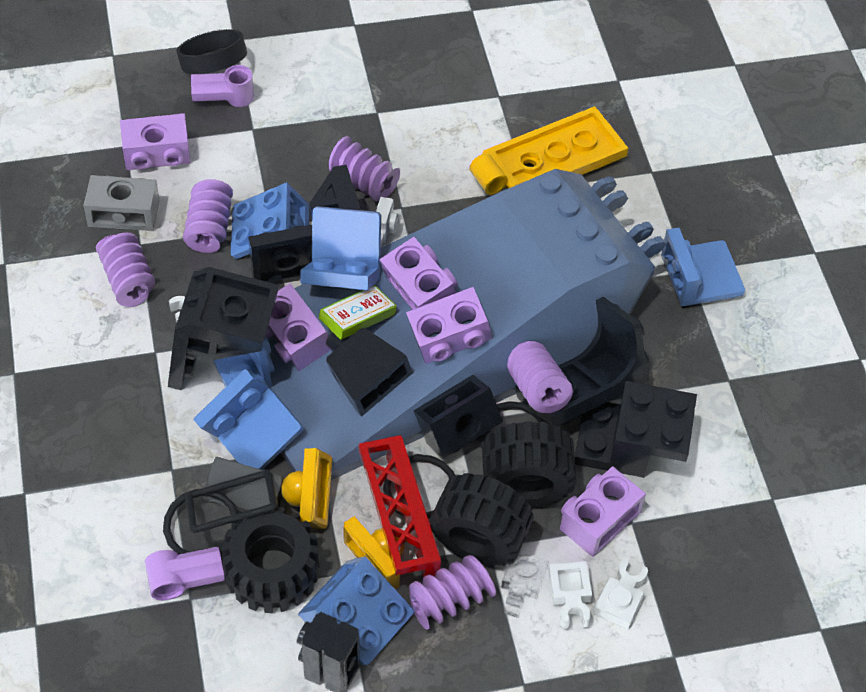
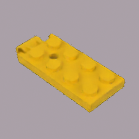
M594 106L485 149L480 156L471 162L469 170L486 194L493 195L508 187L509 189L553 169L583 175L627 157L629 148ZM531 163L534 167H527L525 164Z

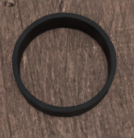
M233 29L215 30L197 35L180 44L176 50L181 69L188 74H206L220 71L239 63L247 55L243 34ZM224 48V49L219 50V51H216V52H212V53H208V54H203V53L208 52V51H212V50Z

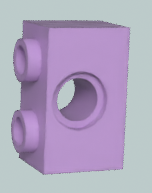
M184 113L120 120L126 170L191 163Z

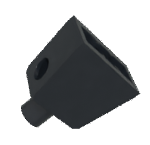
M366 328L360 329L350 338L346 337L342 340L334 333H331L326 340V345L333 351L326 359L328 367L361 417L413 374L408 358L403 352Z

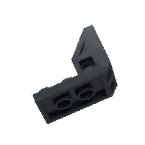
M347 165L333 167L311 200L310 215L312 220L313 209L317 206L361 210ZM312 225L296 226L291 229L264 232L248 237L251 272L254 279L277 285L299 281L301 269L312 262Z
M212 267L193 271L174 331L167 387L181 390L185 377L192 378L197 360L195 358L196 355L217 360L260 352L277 298L279 285Z

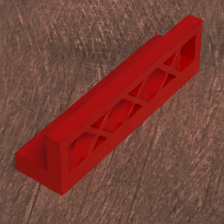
M402 435L359 443V453L396 576L421 570L423 578L429 574L435 577L436 571L440 570L441 559ZM387 450L386 459L388 465L384 468L372 462L371 453ZM386 479L394 482L398 494L395 499L380 491V487ZM395 510L404 514L407 524L405 531L390 524L389 519ZM405 542L413 545L417 559L401 561L399 550Z

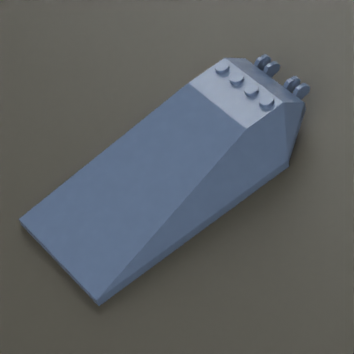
M553 169L382 247L380 259L412 237H415L422 247L428 245L438 259V266L442 270L448 268L458 283V286L455 287L456 293L474 287L488 320L493 339L485 341L477 348H466L453 353L443 361H432L425 364L406 313L412 309L387 280L380 263V280L375 285L397 305L396 313L366 329L403 352L408 358L413 374L361 417L328 367L326 359L333 352L332 350L298 371L291 360L286 364L283 362L274 348L277 341L273 336L267 340L271 353L268 354L275 369V372L270 373L271 389L304 427V430L281 454L292 472L303 471L305 448H317L332 456L331 480L363 466L359 453V443L402 435L406 446L423 438V433L413 410L471 375L476 376L491 388L496 403L515 395V386L517 384L507 368L508 357L512 350L526 341H536L544 345L557 365L580 355L591 344L597 332L598 313L596 300L605 297L630 315L654 274L655 266L649 258L663 250L666 245L665 241L661 236H657L647 240L641 247L637 245V243L651 236L654 231L653 226L648 221L634 226L629 232L625 230L612 212L617 208L623 207L629 198L623 190L611 193L617 185L612 176L597 180L591 187L581 174ZM607 194L608 196L602 201L600 198ZM302 284L294 288L327 331L328 336L333 332L319 319L320 309L362 291L359 289ZM437 288L429 289L426 292H432ZM283 315V316H281V317L278 318V319H282V318L286 317L287 315ZM466 320L461 324H469L473 320ZM440 332L432 333L428 337H435ZM300 339L295 344L301 343L305 339ZM387 450L371 453V461L385 456Z

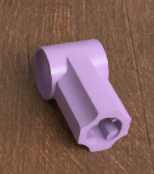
M234 65L229 67L225 73L191 74L192 101L227 100L230 105L235 107L247 106L254 98L251 70L244 65Z
M218 547L179 555L173 550H161L150 554L145 559L150 594L156 600H171L182 595L187 588L225 581Z

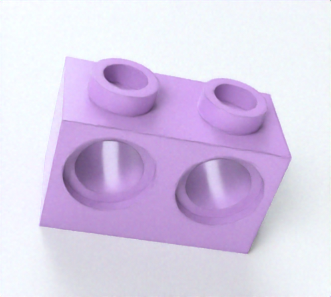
M412 237L379 259L385 277L412 310L456 293L455 287L458 286V283L448 268L442 270L437 264L438 259L433 250L428 245L422 247L415 237ZM437 288L432 292H426L429 289Z
M291 283L280 289L266 337L269 339L273 336L277 341L274 348L283 362L286 364L291 360L296 369L300 371L331 351L326 345V340L329 336ZM283 315H287L286 317H284V318H282V319H278V318H280V317L283 316ZM305 339L303 342L295 344L298 340Z
M474 287L406 312L425 364L432 361H443L453 353L466 348H477L485 341L493 339L488 320ZM466 320H473L469 324H461ZM440 332L435 337H428L432 333Z
M612 466L605 474L601 475L599 473L595 475L587 484L586 491L579 497L572 496L561 509L563 515L560 530L589 555L594 557L641 513L646 493ZM606 496H614L619 500H611ZM582 518H589V519L593 520L594 522H593V523H587V522L582 521L581 519H582Z

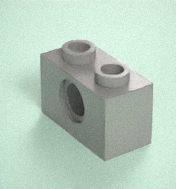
M90 175L83 205L88 227L154 231L159 206L157 181L145 178Z

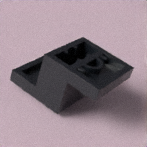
M625 381L621 404L606 402L598 408L582 414L575 451V465L606 471L613 466L622 474L644 478L650 455L687 462L697 394Z

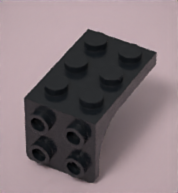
M605 297L596 300L598 328L591 344L580 355L558 365L572 384L573 389L572 397L565 407L553 413H540L529 405L518 385L515 386L517 398L549 425L559 426L566 424L571 419L623 395L625 381L641 384L649 381L647 369L649 359L644 350L642 338L644 336V328L641 322Z

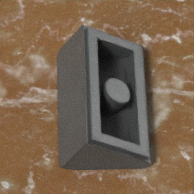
M215 457L206 487L264 470ZM271 473L279 505L282 498L281 486L284 477ZM265 478L219 491L224 493L239 511L244 512L270 504ZM203 496V500L226 506L216 498Z

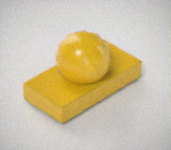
M305 448L303 471L289 473L283 479L281 486L282 496L291 506L300 507L299 515L301 522L307 520L314 529H326L328 524L332 456L317 448Z
M355 516L344 522L343 531L346 546L357 558L366 556L394 589H398L400 587V575L396 576L382 527L376 529L370 535ZM403 544V546L401 547V549L399 550L400 556L402 555V553H403V551H404V548H405V545H404V544Z

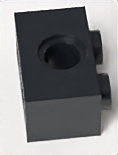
M474 375L413 410L426 443L442 458L456 453L464 445L479 436L487 434L492 428L503 422L491 388Z

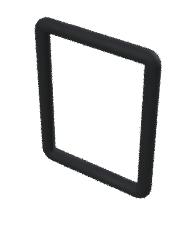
M268 470L187 493L185 497L189 529L192 533H199L268 513L278 507L272 474ZM265 478L270 504L196 525L193 498Z

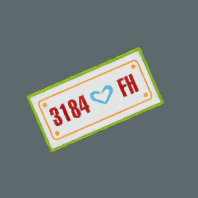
M374 285L369 290H362L320 309L319 319L342 340L355 334L360 329L368 328L395 315L397 305Z

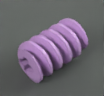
M348 136L338 141L330 155L329 170L331 171L335 166L347 165L354 188L359 189L365 195H369L375 201H379L380 197L387 198L398 184L400 168L392 170L391 162L387 160L382 162V157L378 154L372 156V151L368 148L362 150V145L358 142L353 143L352 139Z
M207 179L193 186L183 233L184 242L191 249L201 253L217 252L220 249V243L225 240L228 218L230 217L229 209L231 208V199L233 197V189L227 183L215 179Z
M126 232L103 238L95 247L103 264L104 271L107 274L108 281L111 284L112 291L115 294L116 301L125 307H135L143 303L148 298L149 292L154 288L156 282L151 274L150 266L147 265V259L143 255V250L139 245L137 236Z
M526 341L512 350L508 357L507 368L529 405L540 413H553L565 407L572 397V384L544 345L536 341Z
M468 555L463 558L462 564L459 562L450 564L449 571L442 568L436 571L435 577L430 574L425 576L422 584L417 581L411 583L409 595L412 608L419 623L428 630L430 629L429 616H432L440 624L443 622L441 610L445 609L451 617L457 615L455 603L458 602L464 610H468L470 608L469 596L479 604L483 602L481 590L484 589L489 596L493 597L496 595V589L489 573L480 561L474 556Z

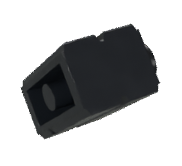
M320 612L315 615L311 623L308 621L304 623L297 637V644L302 645L298 660L303 662L304 678L317 685L324 683L325 688L333 692H347L360 668L359 630L343 621L338 624L336 618Z

